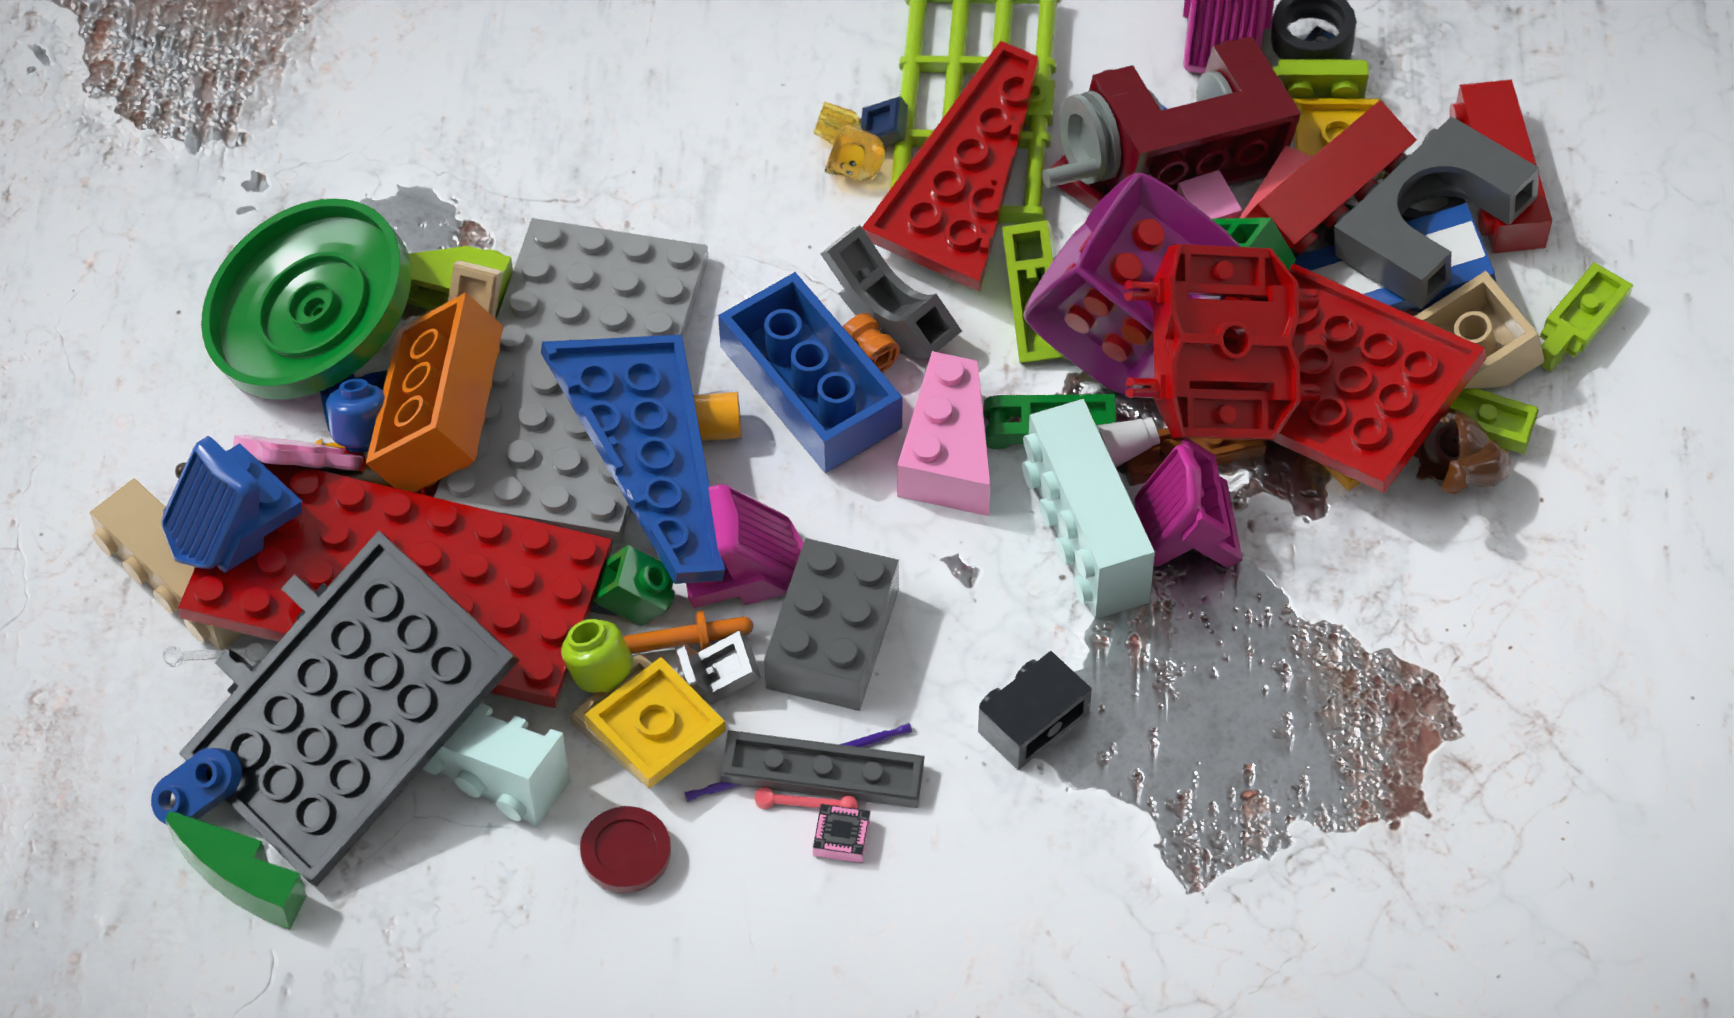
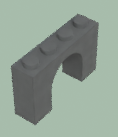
M1451 116L1438 129H1432L1426 135L1422 144L1410 156L1402 157L1394 167L1393 172L1380 184L1372 185L1358 205L1351 211H1345L1341 214L1333 229L1335 256L1422 310L1451 282L1452 252L1409 226L1402 218L1406 210L1415 203L1427 198L1452 196L1467 200L1510 225L1538 198L1539 167Z

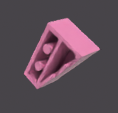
M932 351L897 464L898 497L989 516L990 476L977 360Z

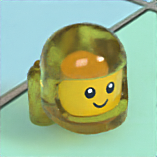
M826 101L823 103L813 132L814 135L823 138L833 145L824 172L830 175L846 176L857 182L872 180L879 173L884 163L885 147L883 142L875 134L859 128L862 120L855 111Z

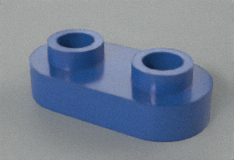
M206 748L197 752L162 778L155 785L151 795V806L156 818L167 825L165 818L169 811L199 819L232 795L238 788L242 777L241 765L236 755L223 748ZM209 765L211 766L213 771L212 778L210 779V781L206 777V771ZM172 793L175 795V805L173 808L171 807Z

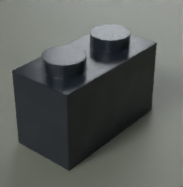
M1049 651L1038 661L1032 659L1025 663L1017 672L1015 679L1002 690L995 688L982 699L978 709V733L1017 770H1020L1090 713L1092 688L1054 652Z

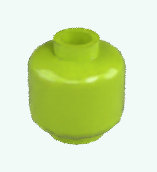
M587 619L579 622L569 631L561 648L562 659L573 681L581 690L591 693L608 692L616 689L630 674L633 666L632 653L621 631L614 623L605 620Z

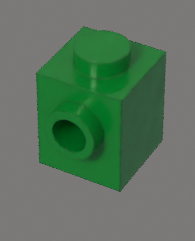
M627 545L606 559L593 602L639 626H643L657 616L664 615L670 609L675 598V590L672 589L674 582L661 561Z

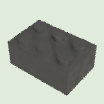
M805 538L764 657L766 689L860 711L899 592V559Z

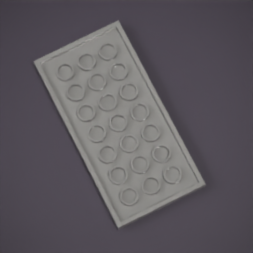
M531 218L496 319L503 325V331L499 345L500 351L496 359L492 378L493 384L488 397L485 421L480 435L478 455L475 462L466 469L457 470L441 478L435 498L612 539L613 543L620 544L631 508L541 354L542 342L681 334L684 338L707 264L708 245Z

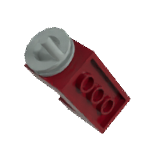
M1253 36L1234 41L1227 40L1213 45L1206 71L1201 75L1197 84V101L1163 110L1153 92L1148 90L1134 65L1118 69H1107L1101 73L1093 74L1088 92L1065 98L1060 109L1059 124L1061 141L1069 164L1043 170V182L1049 188L1077 180L1086 184L1105 181L1109 191H1111L1126 177L1134 173H1143L1159 180L1177 192L1178 183L1220 170L1228 186L1265 178L1285 146H1291L1301 112Z

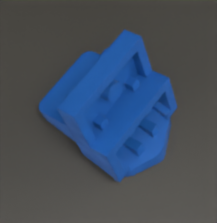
M207 436L194 445L166 508L163 509L161 526L176 562L201 569H212L218 566L226 573L262 551L264 536L302 514V500L240 443L226 451L213 438Z

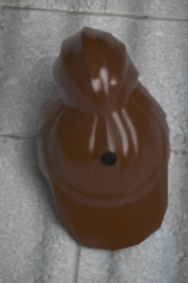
M1451 407L1442 414L1437 425L1413 455L1419 459L1420 464L1416 479L1423 481L1425 479H1433L1434 482H1437L1442 487V493L1457 494L1467 488V484L1481 488L1497 486L1509 477V468L1511 466L1509 452L1506 448L1501 447L1495 440H1490L1486 430L1473 418Z

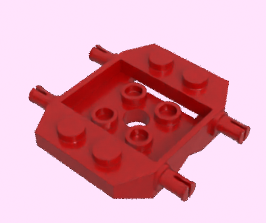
M1176 244L1168 247L1152 282L1126 281L1124 290L1131 291L1124 293L1126 301H1150L1153 304L1154 377H1129L1126 380L1125 387L1142 388H1132L1125 390L1128 398H1153L1172 438L1272 440L1277 437L1300 402L1317 404L1320 401L1321 394L1305 393L1321 391L1318 383H1300V365L1292 344L1299 320V308L1315 309L1319 304V299L1304 298L1317 297L1319 292L1314 288L1298 289V281L1271 248ZM1188 295L1268 298V301L1188 298ZM1228 328L1234 330L1239 337V348L1236 353H1231L1224 345L1223 336ZM1189 381L1270 384V391L1191 389Z

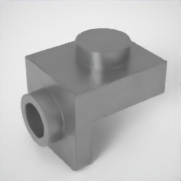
M740 631L698 653L686 644L677 648L681 666L677 669L678 674L710 704L761 678L749 638Z

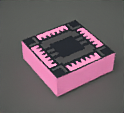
M821 804L812 848L813 856L863 863L871 811Z

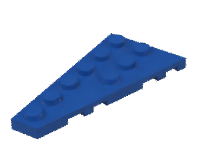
M682 334L542 342L541 354L673 582L675 584L723 581L725 567L717 546L708 490L710 485Z

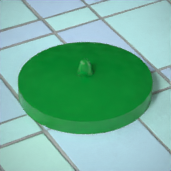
M339 198L318 199L295 205L277 213L249 232L231 250L219 266L210 283L201 317L202 338L209 357L237 387L249 394L266 399L280 400L305 397L338 384L364 366L387 342L399 323L405 310L411 287V263L407 249L402 239L382 215L371 207L357 201Z

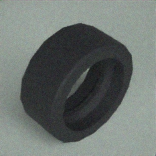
M1281 0L1276 5L1272 17L1270 39L1274 53L1280 60H1346L1351 55L1355 39L1357 21L1354 9L1347 0ZM1315 18L1335 26L1339 34L1327 41L1311 42L1296 37L1287 27L1301 19Z

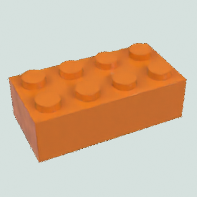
M466 292L397 330L383 388L385 398L383 406L377 414L366 465L393 488L416 492L422 488L431 487L439 479L457 470H464L475 462L478 455V445L485 421L488 397L493 384L492 378L496 359L500 351L499 345L503 325Z

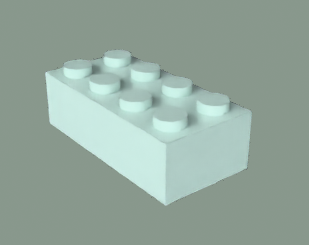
M1084 399L1030 414L1029 434L1023 437L1027 454V461L1022 462L1023 475L1029 489L1036 488L1041 498L1039 500V509L1047 527L1053 526L1058 536L1056 538V547L1063 565L1070 564L1075 574L1073 584L1080 603H1088L1095 620L1148 604L1155 551Z

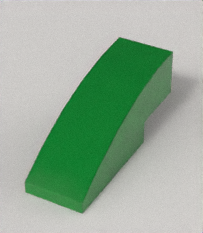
M169 811L165 820L174 844L187 862L210 886L231 902L253 915L285 929H291L307 896L299 872L269 863L262 840Z

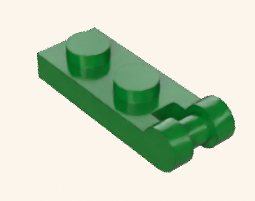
M1115 394L994 395L987 397L983 402V415L988 420V425L985 427L986 446L991 449L1000 450L1008 448L1011 444H1024L1023 437L1029 434L1030 414L1084 399L1096 425L1116 423ZM1010 417H1021V422H1007Z

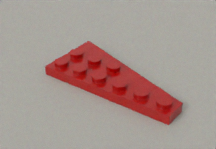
M1001 40L862 226L874 245L980 292L1037 79L1039 56Z

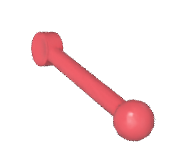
M767 787L758 789L754 795L755 803L760 809H769L774 804L820 808L821 804L858 809L857 800L850 795L844 796L841 800L774 794Z

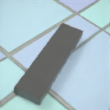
M728 730L721 769V782L838 798L850 795L856 800L918 808L925 756Z

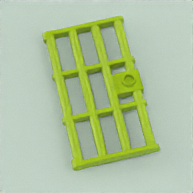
M905 0L909 6L905 51L904 56H901L899 59V69L902 71L900 96L908 104L905 140L893 143L895 148L891 187L911 162L912 147H922L934 131L914 129L920 73H946L942 110L943 118L962 93L964 73L976 74L988 58V56H965L970 3L996 4L992 51L1000 40L1010 44L1013 4H1039L1035 54L1039 56V71L1024 126H1030L1029 132H1022L1018 149H1028L1024 206L1003 205L998 223L1024 224L1045 221L1046 211L1042 208V173L1045 169L1046 149L1051 146V135L1047 133L1048 126H1053L1055 80H1051V75L1056 72L1057 62L1053 59L1056 8L1061 0ZM927 3H953L948 56L922 55Z

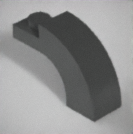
M861 225L852 227L820 253L844 288L838 294L855 315L869 313L879 323L880 332L882 334H889L900 346V352L916 358H930L932 351L938 352L962 332L937 293L926 295L917 292L905 284L892 271Z

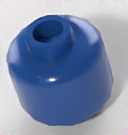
M351 379L341 383L339 389L331 393L326 400V410L331 438L337 444L344 446L350 452L362 453L369 451L377 414L383 406L385 398L383 390L378 386L368 384L366 380Z

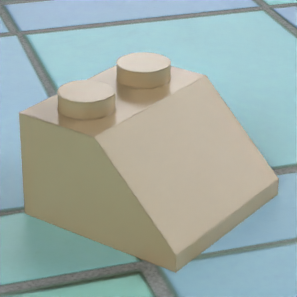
M1484 271L1414 316L1485 347L1486 360L1464 389L1507 387L1545 362L1539 334L1487 271Z

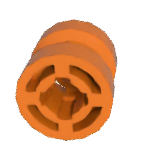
M869 313L856 315L843 325V328L882 373L889 369L898 358L900 346L889 334H882L880 332L879 323Z

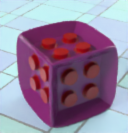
M1134 173L1115 186L1093 208L1085 223L1067 240L1034 289L1026 305L1023 317L1044 341L1102 385L1127 396L1125 390L1142 388L1125 387L1126 380L1129 377H1154L1153 304L1150 301H1126L1124 293L1131 292L1130 290H1124L1126 281L1152 282L1168 247L1172 245L1192 244L1240 247V245L1214 220L1169 186L1149 175ZM1188 295V298L1224 300L1226 298L1223 296Z

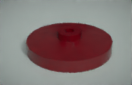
M634 806L611 808L596 816L585 828L580 841L581 862L589 878L600 887L619 893L636 892L655 883L666 871L671 858L670 836L664 823L656 815L645 809Z

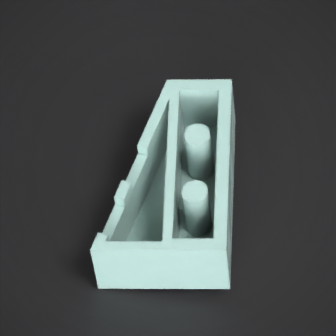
M481 703L423 769L433 775H438L440 772L451 778L463 792L471 797L479 798L481 795L492 801L510 819L515 821L524 819L537 827L570 783L563 733L550 729L546 736L526 730L529 726L527 720L514 716L509 723L490 716L493 713L492 708Z

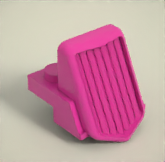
M1185 0L1182 17L1188 18L1183 56L1184 68L1189 72L1204 74L1213 45L1227 40L1234 41L1253 36L1261 49L1264 29L1271 30L1275 0Z
M1189 438L1182 440L1181 445L1176 446L1135 495V511L1155 551L1153 566H1160L1194 548L1205 557H1209L1224 567L1229 568L1243 561L1228 482L1219 476L1215 455Z
M719 484L709 487L717 546L724 562L725 573L723 581L686 583L688 600L692 607L697 608L739 596L744 605H749L786 595L804 543L792 521L778 510L728 485Z

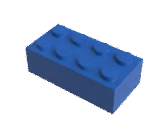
M796 272L718 315L720 348L825 474L902 429L901 394Z

